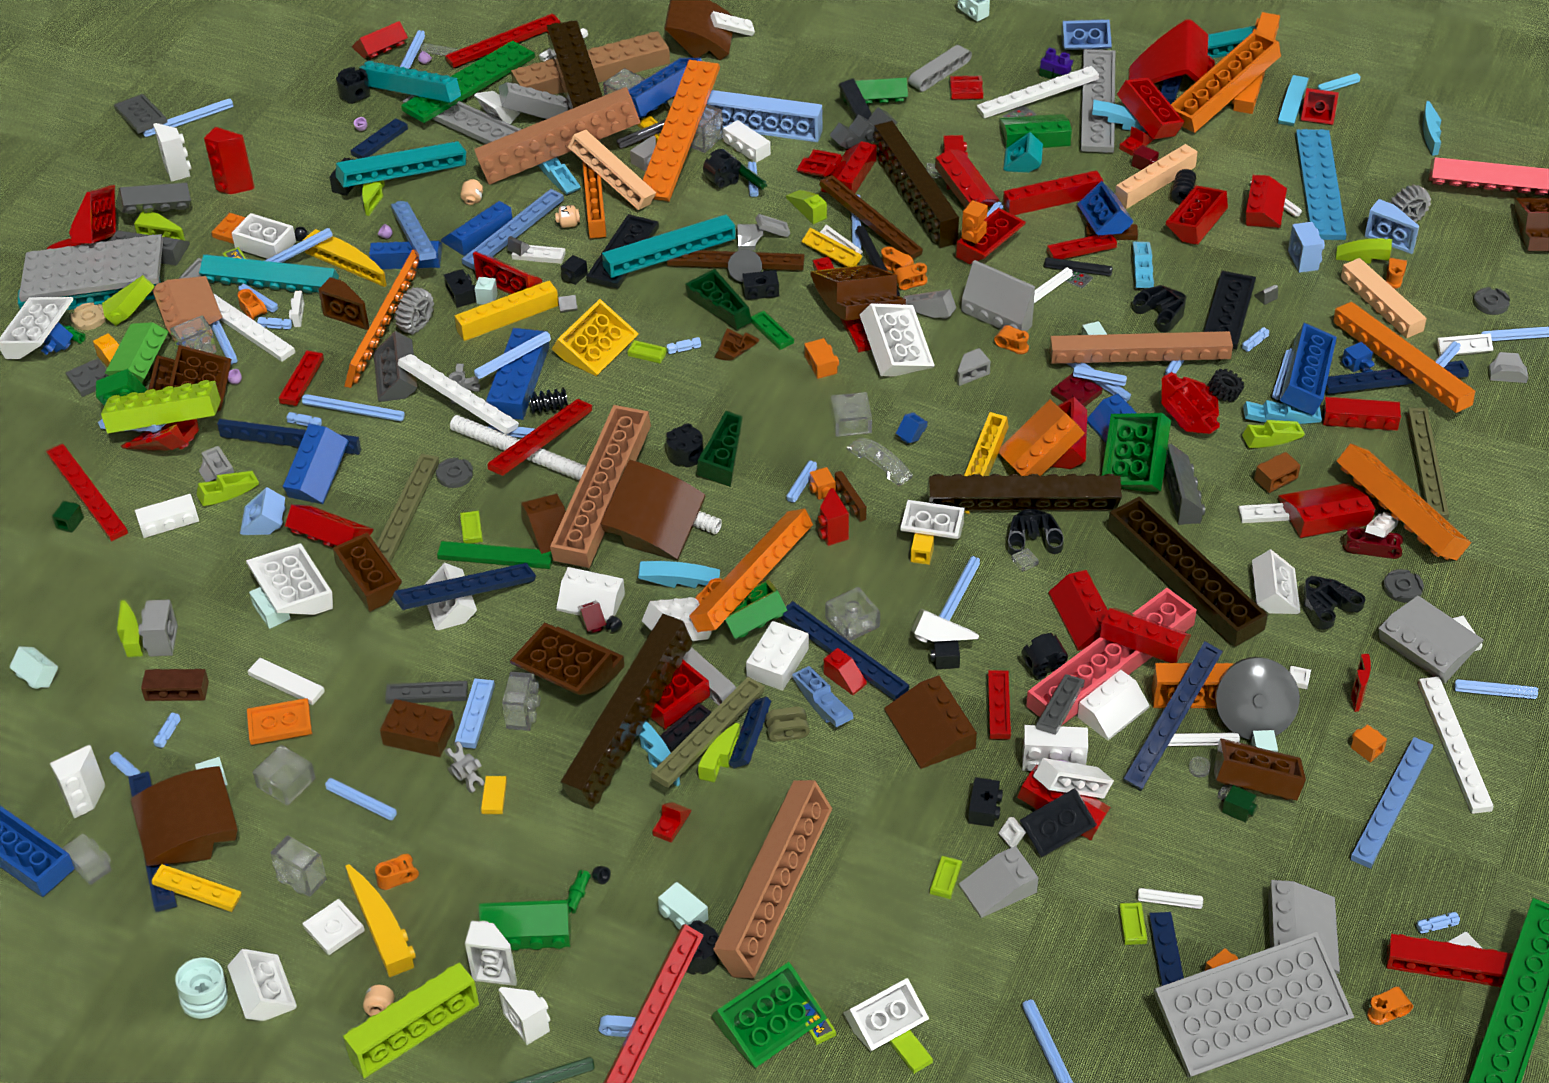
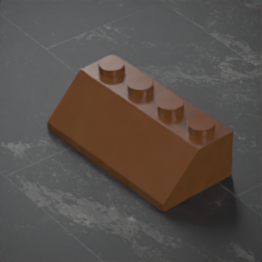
M368 532L333 547L337 566L369 612L387 604L394 591L401 585L402 580Z
M1222 738L1219 739L1214 767L1216 781L1225 785H1236L1245 790L1260 791L1265 795L1272 794L1286 800L1298 801L1306 781L1301 758Z

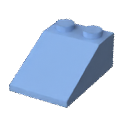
M1378 199L1370 209L1365 237L1370 239H1392V247L1413 254L1419 225L1394 204Z

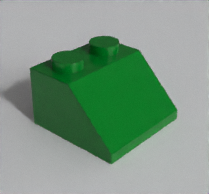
M128 368L96 381V398L104 406L111 396H126L132 392L144 393L147 391V388Z

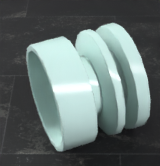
M202 957L194 958L179 968L175 977L183 1011L190 1017L198 1019L210 1018L218 1014L228 1001L225 977L220 964L213 959Z

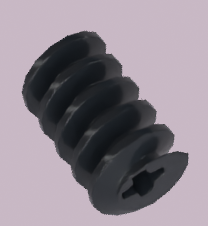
M1182 169L1176 173L1171 196L1177 204H1181L1195 187L1196 174L1194 171Z
M564 387L561 388L560 393L556 388L553 394L550 390H547L546 395L543 391H540L539 396H537L536 392L532 393V397L529 396L533 415H535L536 409L542 414L543 408L549 413L550 407L556 412L557 406L561 410L564 409L565 405L568 406Z

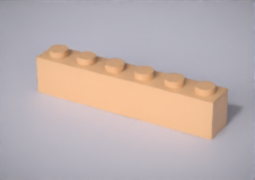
M587 130L573 135L568 148L636 209L640 210L651 204L656 192Z
M1184 144L1117 184L1115 195L1124 208L1131 207L1174 181L1178 171L1195 168L1198 151Z
M1361 258L1343 265L1341 279L1393 325L1398 332L1409 338L1424 331L1427 318Z

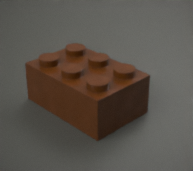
M395 699L380 728L382 743L384 746L441 758L455 728L453 713L450 710Z

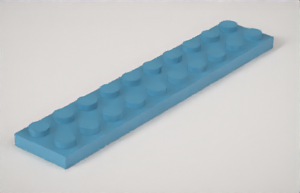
M1296 129L1295 135L1308 222H1313L1315 228L1319 231L1320 238L1323 240H1346V229L1330 132L1324 129Z

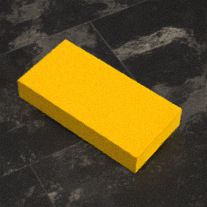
M486 776L481 806L482 814H503L507 776Z

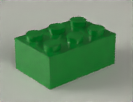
M768 579L757 585L724 620V623L735 639L746 636L752 629L763 627L767 621L781 617L788 610L778 590Z

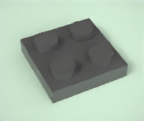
M98 358L65 372L68 380L81 397L95 392L96 381L109 376L105 374L106 368Z

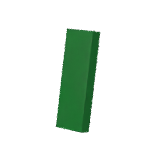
M764 310L751 316V324L779 350L794 344V338Z

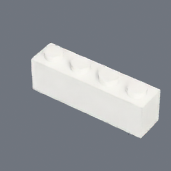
M1047 758L1042 759L1033 775L1049 790L1067 793L1076 788L1080 795L1105 798L1114 782L1098 767Z

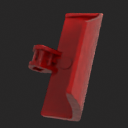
M1184 20L1157 39L1130 65L1129 80L1148 77L1154 84L1168 78L1187 74L1197 82L1215 66V61L1208 55V34L1193 20Z

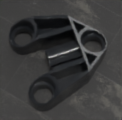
M1162 285L1144 289L1134 297L1132 310L1137 314H1144L1158 308V312L1161 313L1157 317L1156 329L1167 333L1183 318L1187 296L1180 291Z
M1025 509L1013 516L1008 538V553L1013 557L1022 556L1025 553V529L1028 531V536L1035 540L1036 537H1040V528L1047 552L1059 554L1063 550L1064 537L1062 531L1051 514L1036 509ZM1050 543H1058L1059 546L1054 547ZM1018 545L1021 549H1014L1012 546Z
M1310 576L1305 581L1304 612L1312 625L1317 629L1325 630L1334 626L1336 614L1333 610L1335 607L1347 612H1358L1364 608L1365 596L1337 580ZM1309 584H1313L1317 588H1312L1309 586Z

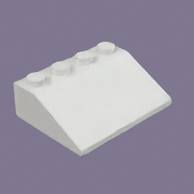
M29 297L0 336V351L4 358L21 359L41 346L74 300L73 297Z
M870 304L860 314L881 376H899L930 369L935 366L913 305Z
M301 543L246 560V564L277 613L315 615L333 609L332 591Z

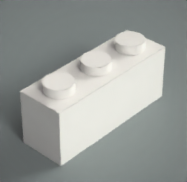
M737 120L723 128L724 142L757 163L771 155L770 141Z
M191 494L135 510L143 538L199 522Z

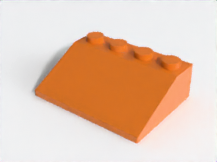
M1050 399L1001 446L999 454L1021 476H1028L1029 474L1041 476L1085 433L1074 420Z

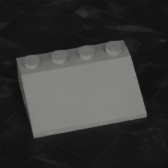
M974 260L963 293L961 311L1000 329L1005 325H1010L1013 328L1027 332L1032 327L1035 286Z
M1416 596L1391 614L1379 627L1380 640L1432 676L1440 677L1441 682L1444 684L1484 641L1481 637L1420 596Z
M1271 880L1268 892L1270 948L1318 931L1336 974H1339L1335 897L1294 881Z

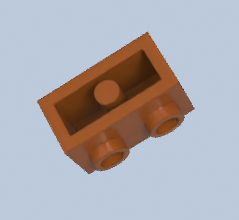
M1284 452L1264 463H1260L1256 468L1254 480L1270 493L1297 479L1301 465L1287 452Z

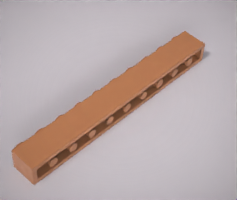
M1230 331L1051 336L1050 338L1052 364L1231 359L1233 349Z

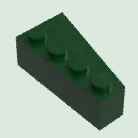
M715 268L685 283L688 299L738 330L752 322L748 305Z
M725 411L698 459L696 475L731 487L743 416Z

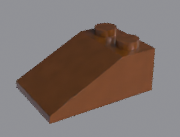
M329 277L318 289L324 316L368 330L369 323L365 302L344 281Z
M557 493L521 502V519L541 554L551 551V543L566 512Z

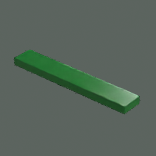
M441 541L437 553V558L440 560L508 566L527 563L531 568L551 569L553 561L551 551L541 554L539 549Z

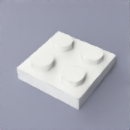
M339 899L302 923L304 929L328 956L365 931L360 921Z

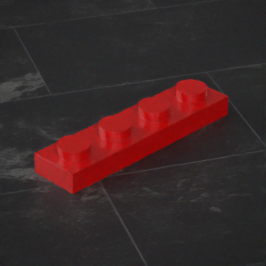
M1113 234L1094 235L1047 245V252L1051 258L1066 259L1117 248V241Z
M305 352L279 396L280 403L297 406L324 360L323 353Z
M988 670L990 739H1011L1009 671Z

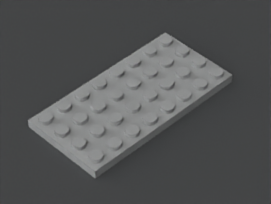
M162 234L26 252L19 293L20 301H27L29 297H61L125 288L142 275L152 284H157L160 277L163 247Z
M1318 931L1153 990L1188 1078L1354 1018Z

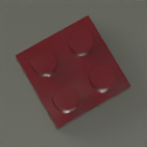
M1072 373L1051 389V395L1062 402L1075 397L1086 407L1102 394L1103 388L1088 379L1074 377Z

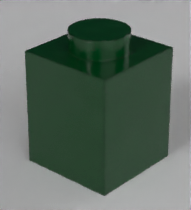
M63 500L53 513L52 519L56 529L73 533L84 519L79 504Z
M1233 785L1224 801L1222 813L1246 823L1249 816L1253 817L1258 805L1255 804L1257 795Z

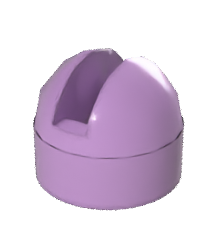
M421 51L418 56V60L424 65L428 64L432 59L424 51Z
M358 117L354 120V126L358 131H364L367 128V121L363 117Z
M384 224L378 232V235L384 239L390 238L393 234L392 229L387 224Z
M238 369L230 370L228 381L231 384H239L242 380L240 371Z

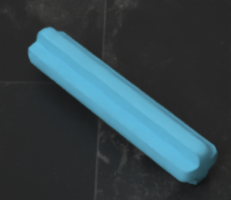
M1358 73L1319 84L1317 89L1332 91L1358 83L1361 77Z

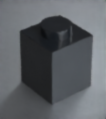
M572 255L560 266L562 279L574 285L588 274L587 261L575 255Z
M958 640L934 641V649L930 650L931 662H935V669L960 668Z

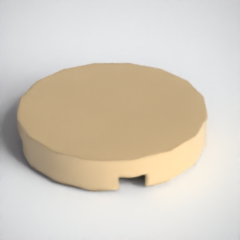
M85 303L76 307L74 313H71L72 324L80 330L95 329L106 320L103 307L100 304Z

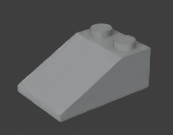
M1014 846L995 855L960 882L959 888L980 918H983L1037 893L1038 876L1018 848Z

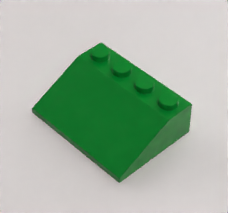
M1064 114L999 118L1005 148H1008L1029 132L1043 143V148L1071 146L1072 129L1070 121Z
M1163 413L1111 414L1102 476L1105 474L1121 476V489L1161 492L1171 420Z
M787 962L711 1015L722 1033L754 1069L827 1019V1016L790 962ZM804 1002H807L820 1016L818 1020L809 1026H806L807 1021L815 1015L805 1016L806 1010L802 1005Z

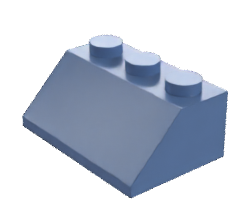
M1110 20L1063 21L1061 37L1064 50L1112 48Z

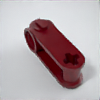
M1351 527L1346 532L1343 547L1349 553L1397 559L1402 556L1401 545L1403 537L1400 534L1390 532L1386 537L1382 538L1365 532L1366 529L1360 527Z

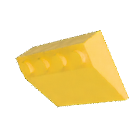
M599 299L557 339L551 350L565 362L597 376L639 333Z

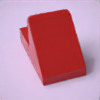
M1132 126L1130 137L1120 143L1119 149L1133 156V152L1140 146L1148 145L1153 139Z
M673 802L663 804L662 816L652 830L653 836L672 843L690 815L691 809Z

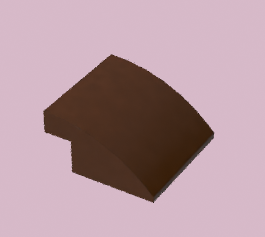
M670 0L664 29L693 58H699L709 50L719 60L729 55L733 31L714 27L710 16L713 11L732 16L728 11L710 0Z
M1515 198L1518 227L1526 249L1528 251H1549V198Z
M873 265L810 271L814 285L823 301L837 316L845 321L861 319L860 314L870 304L906 305V299L897 296V275Z
M178 345L175 360L159 355L156 356L148 390H162L168 386H173V388L180 387L186 383H191V385L198 384L204 380H209V382L215 381L221 399L217 412L221 411L232 359Z
M629 459L600 524L603 531L620 535L626 547L678 561L706 495L673 475Z
M545 622L510 660L511 664L578 695L589 694L602 688L625 667L623 655L561 627H554Z
M220 766L207 767L175 775L148 787L130 800L146 866L211 859L215 842L236 840L238 829Z

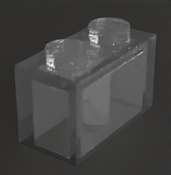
M81 834L62 847L63 850L69 853L75 870L89 885H92L112 871L109 864L111 861L109 855L104 850L102 852L99 850V846L93 838L88 839L84 834Z

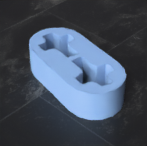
M603 1016L600 1019L599 1032L606 1036L627 1037L636 1017Z

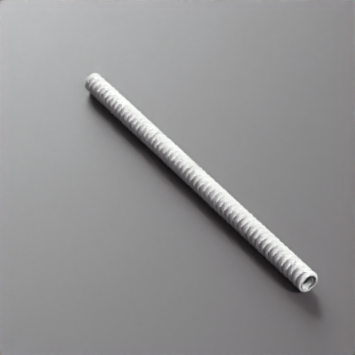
M455 415L450 422L451 430L463 435L465 434V436H470V438L503 451L519 441L517 438L470 421L459 415ZM541 448L527 458L528 461L563 475L566 474V476H571V478H576L579 481L586 467L583 464L576 463ZM699 511L693 526L715 535L721 529L722 520Z

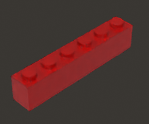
M1096 170L1005 190L1003 194V208L1012 215H1019L1081 201L1103 179Z
M1391 934L1387 946L1386 968L1502 987L1513 953L1476 948L1470 945L1463 946L1450 942L1433 941L1426 938L1408 937L1403 934Z

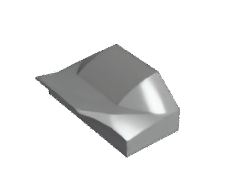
M737 224L738 251L755 250L757 241L763 236V230L759 229L758 224Z
M1499 352L1496 359L1489 364V377L1491 381L1527 383V367L1523 364L1518 353Z
M219 446L201 452L203 462L199 473L205 482L216 479L217 475L234 473L232 465Z

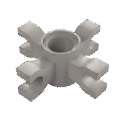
M457 364L456 372L451 373L449 379L457 382L465 389L479 391V379L477 377L465 378L464 364Z
M455 742V753L450 748L444 750L446 755L454 761L447 769L458 780L465 779L468 791L474 792V781L479 786L485 784L482 778L478 777L474 772L482 765L478 759H474L469 753L464 755L461 743Z

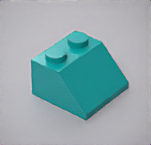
M1031 132L1006 148L1004 170L1029 173L1034 169H1038L1042 163L1043 143Z

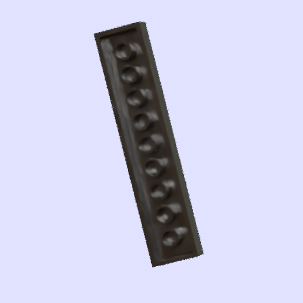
M578 21L546 25L548 42L570 110L602 97L603 95Z
M888 121L874 125L872 136L874 145H877L876 155L879 158V162L884 165L887 174H890L893 183H896L899 192L904 195L905 201L910 204L912 211L918 216L919 222L923 223L926 232H929L932 241L937 244L939 249L957 244L959 216L895 123Z
M935 474L929 476L927 485V503L964 508V511H1023L1025 509H1036L1039 511H1112L1118 508L1122 498L1121 476H1115L1114 474H1105L1104 476H1096L1095 474H1086L1085 476H1077L1076 474H1067L1066 476H1058L1057 474H1048L1047 476H1039L1038 474H1029L1028 476H1020L1019 474H1010L1009 476H1001L1000 474H991L990 476H982L980 474L944 476L942 474Z
M1140 496L1110 511L1108 528L1177 594L1197 609V612L1231 645L1236 647L1265 630L1268 614Z
M662 613L560 781L571 802L591 810L600 802L606 786L610 785L612 776L620 768L625 754L631 750L634 739L641 733L643 724L651 716L653 708L660 701L665 687L671 683L674 672L681 666L683 657L692 647V640L683 620Z

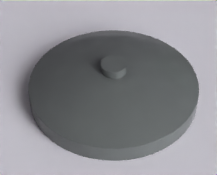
M1264 657L1245 658L1231 665L1221 676L1215 692V705L1222 722L1233 733H1238L1239 736L1246 739H1252L1253 731L1274 730L1275 736H1277L1293 722L1299 708V690L1292 674L1278 662Z

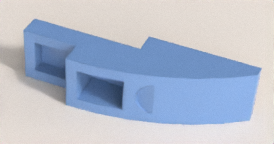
M810 666L792 674L793 679L807 701L826 723L831 722L835 727H838L854 719L853 712L831 692L830 685Z

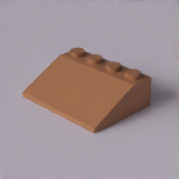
M206 276L166 280L158 283L152 289L166 328L176 342L223 318Z

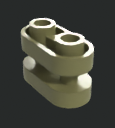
M794 706L791 708L773 709L766 714V725L769 738L772 741L801 739L810 732L808 722L806 721V712L802 707Z

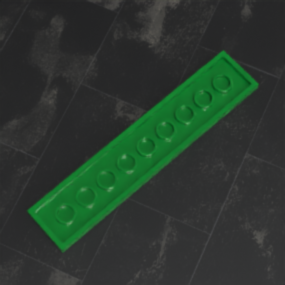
M511 41L450 76L457 78L461 96L452 102H445L416 96L402 104L401 111L425 123L451 108V106L456 105L457 102L463 101L509 74L511 70L517 69L535 58V52Z
M1535 898L1531 900L1468 1083L1522 1082L1549 1001L1548 903Z

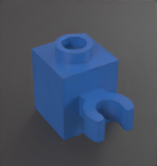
M57 322L45 339V346L41 351L47 355L52 351L57 353L61 349H67L71 344L70 339L73 337V334Z
M1363 342L1344 349L1342 363L1353 373L1360 369L1363 372L1373 371L1371 367L1375 366L1371 360L1373 352Z
M915 413L906 414L896 434L906 443L916 442L922 433L925 432L928 422Z

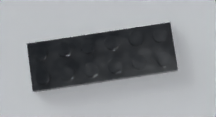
M628 214L603 252L653 237L659 228V221ZM601 253L586 275V280L618 289L628 273L611 278L603 267Z
M1222 271L1204 332L1230 331L1233 349L1237 350L1256 277Z

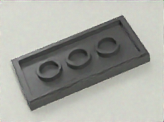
M144 94L114 105L115 110L137 133L154 128L153 124L167 123V118Z

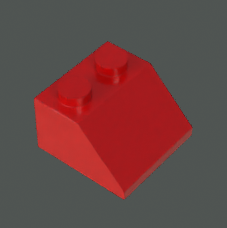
M1306 88L1301 121L1333 125L1339 92Z
M831 488L820 506V516H818L820 524L818 533L821 540L824 539L827 546L849 540V513L834 488Z

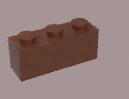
M205 669L145 670L141 690L145 701H203L206 699L209 680Z

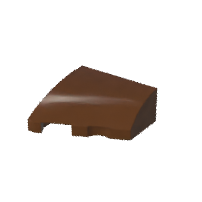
M727 328L714 357L720 360H734L756 345L760 339L746 332L744 335H741Z

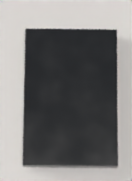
M1076 788L1020 819L1022 826L1041 858L1097 826L1096 821Z

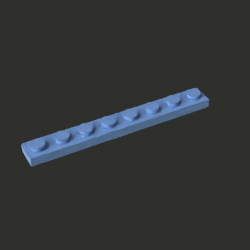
M553 189L547 191L464 256L462 264L475 270L474 251L493 257L508 245V237L517 238L564 200V195Z
M397 201L395 204H391L392 212L419 261L437 258L434 247L408 202Z
M1413 738L1355 847L1350 860L1371 869L1434 745L1418 738Z

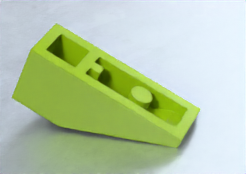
M798 190L786 195V199L812 224L827 219V202L818 194Z
M142 211L134 223L136 232L139 234H162V237L185 241L182 228L158 213H145Z
M142 275L102 303L104 317L117 326L131 316L152 291L154 284Z

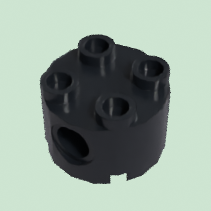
M349 67L338 73V77L336 76L338 93L348 104H353L356 101L370 97L368 75L364 69L359 68V70H355V67Z
M724 149L713 151L710 154L711 157L709 159L706 158L704 162L703 173L719 188L736 184L739 180L741 162Z
M689 423L667 432L666 443L669 461L678 467L680 465H684V467L697 465L698 459L704 450L701 432Z
M1052 633L1035 637L1031 640L1032 645L1028 647L1026 644L1021 651L1023 659L1037 680L1043 679L1047 673L1057 670L1068 659V654L1057 635L1053 636Z
M696 920L688 926L704 936L686 972L693 975L701 972L702 975L714 970L719 964L720 959L713 950L719 935L713 927Z

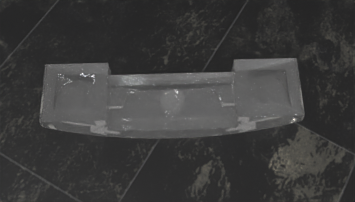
M858 438L847 446V450L858 458L864 456L886 472V478L899 487L913 477L909 469L897 456L873 440Z

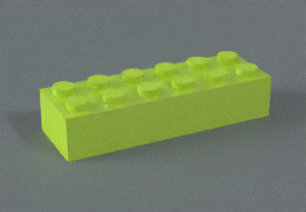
M204 380L198 384L191 385V383H186L180 387L173 388V386H168L162 390L150 389L144 393L132 392L126 396H111L108 398L101 416L107 433L215 416L221 399L216 382Z
M459 962L454 966L448 967L437 977L429 979L418 989L410 991L396 1003H391L385 1010L369 1017L366 1022L350 1029L347 1034L343 1035L349 1059L361 1076L365 1079L477 1007L479 1001L474 979Z

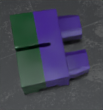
M1048 48L1045 56L1041 59L1039 76L1054 79L1073 72L1071 70L1073 60L1070 59V54L1063 52L1060 55H1056L1055 49Z

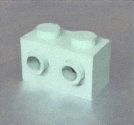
M958 0L957 8L977 22L989 16L990 0Z
M261 587L249 592L252 605L269 629L290 620L289 613H277Z
M19 646L10 668L16 672V676L25 679L30 687L39 689L40 687L49 688L58 666L34 647Z
M678 882L658 897L659 912L665 918H670L679 930L684 924L689 925L696 920L705 923L708 920V906Z

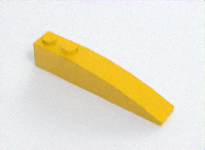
M315 229V230L312 231L307 237H305L303 240H305V239H307V238H309V237H311V236H313V235H315V234H317V233H319V232H321V231ZM332 236L305 250L306 254L383 287L387 286L384 271L366 254L339 238Z
M989 412L964 476H971L972 474L989 476L1009 428L1006 416ZM964 511V513H966V514H970V512H971V511Z
M350 864L345 865L348 879L388 976L392 977L413 969V959L416 958L412 945L407 946L406 942L409 939L405 929H400L389 906L378 891Z

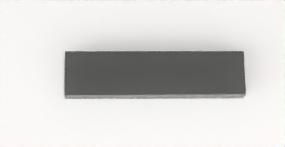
M1067 674L1064 675L1038 720L1036 729L1057 734L1080 694L1085 679Z
M467 681L387 684L385 701L386 704H393L395 699L412 703L467 701L468 683Z

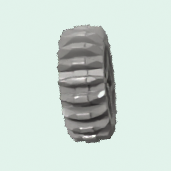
M1413 184L1411 187L1402 188L1399 193L1396 192V196L1391 197L1392 201L1388 202L1397 206L1416 223L1429 210L1431 198L1423 187Z
M412 287L411 290H407L406 294H403V298L400 299V303L397 305L398 309L395 311L397 314L395 317L397 320L396 325H398L399 329L413 335L426 326L434 310L432 308L434 302H432L433 297L431 293L422 288Z

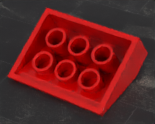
M108 185L86 192L70 228L69 234L72 238V243L92 244L112 237L115 234V185Z
M1349 483L1278 495L1280 503H1283V508L1289 514V519L1300 538L1346 530L1351 527L1367 526L1372 521L1375 507L1369 497Z

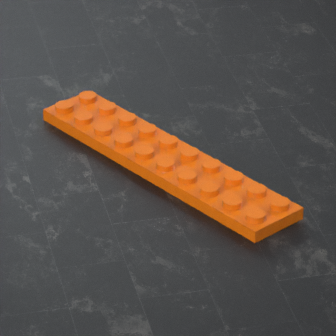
M689 60L643 177V181L656 192L653 199L670 201L720 70L718 63Z
M413 249L351 360L344 387L351 388L354 383L357 384L359 382L360 372H364L367 366L366 360L371 359L374 352L372 349L377 348L380 341L379 337H383L386 331L385 325L389 326L392 320L391 314H395V311L398 309L397 303H400V299L405 294L403 292H407L411 282L409 280H414L417 272L414 269L417 268L419 259H417Z

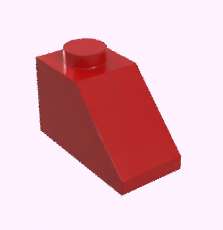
M836 648L824 658V675L851 695H855L867 685V681L854 660L839 648Z

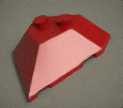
M1173 372L1161 378L1162 405L1165 407L1166 412L1175 418L1179 427L1187 432L1211 434L1220 428V423L1217 421L1219 416L1218 398L1212 394L1213 391L1209 390L1210 387L1206 386L1203 382L1185 376L1182 379L1178 378L1177 374Z
M197 419L167 423L160 431L155 433L145 431L121 446L123 449L161 451L174 450L176 448L183 449L189 445L190 441L195 439L194 435L199 431Z

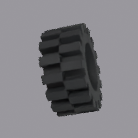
M1222 368L1216 370L1209 381V390L1213 391L1212 394L1214 396L1218 395V399L1223 398V401L1228 400V402L1235 401L1244 389V381H1241V377H1237V373L1233 374L1231 370L1228 372L1225 368L1224 370Z

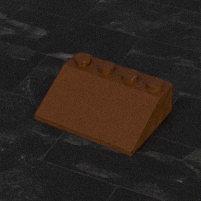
M940 675L918 683L884 708L886 715L920 769L976 749L977 732Z

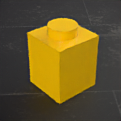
M915 533L911 548V562L930 565L934 549V535Z

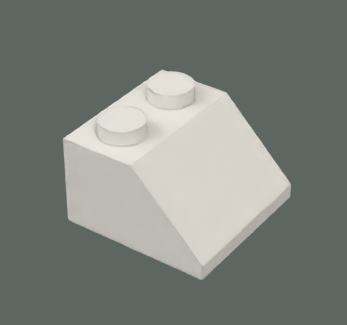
M494 91L481 92L474 95L486 114L508 124H511L520 114L519 111L502 107L500 94Z
M507 987L498 989L503 1014L526 1045L550 1031L548 1023L550 1017L546 1011L548 1005L543 997L539 998L534 991Z

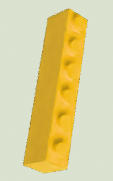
M549 280L454 315L457 332L463 341L557 307L559 306L557 289Z

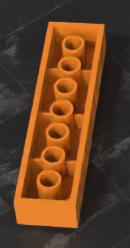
M1252 32L1171 104L1185 121L1182 127L1194 133L1198 131L1281 57L1279 41L1259 32Z
M1350 443L1338 458L1337 462L1341 465L1340 469L1348 475L1351 474L1354 477L1353 481L1360 486L1363 485L1368 495L1373 498L1376 497L1379 500L1378 504L1392 512L1391 516L1405 523L1404 528L1411 533L1417 534V539L1424 545L1428 544L1431 547L1430 551L1437 557L1442 556L1447 560L1450 558L1457 561L1471 544L1463 534L1369 450Z

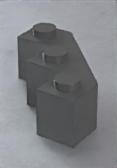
M877 107L869 119L858 115L850 127L839 122L830 136L839 145L849 149L861 141L868 143L874 141L872 136L874 125L893 121L896 125L898 122L888 112Z

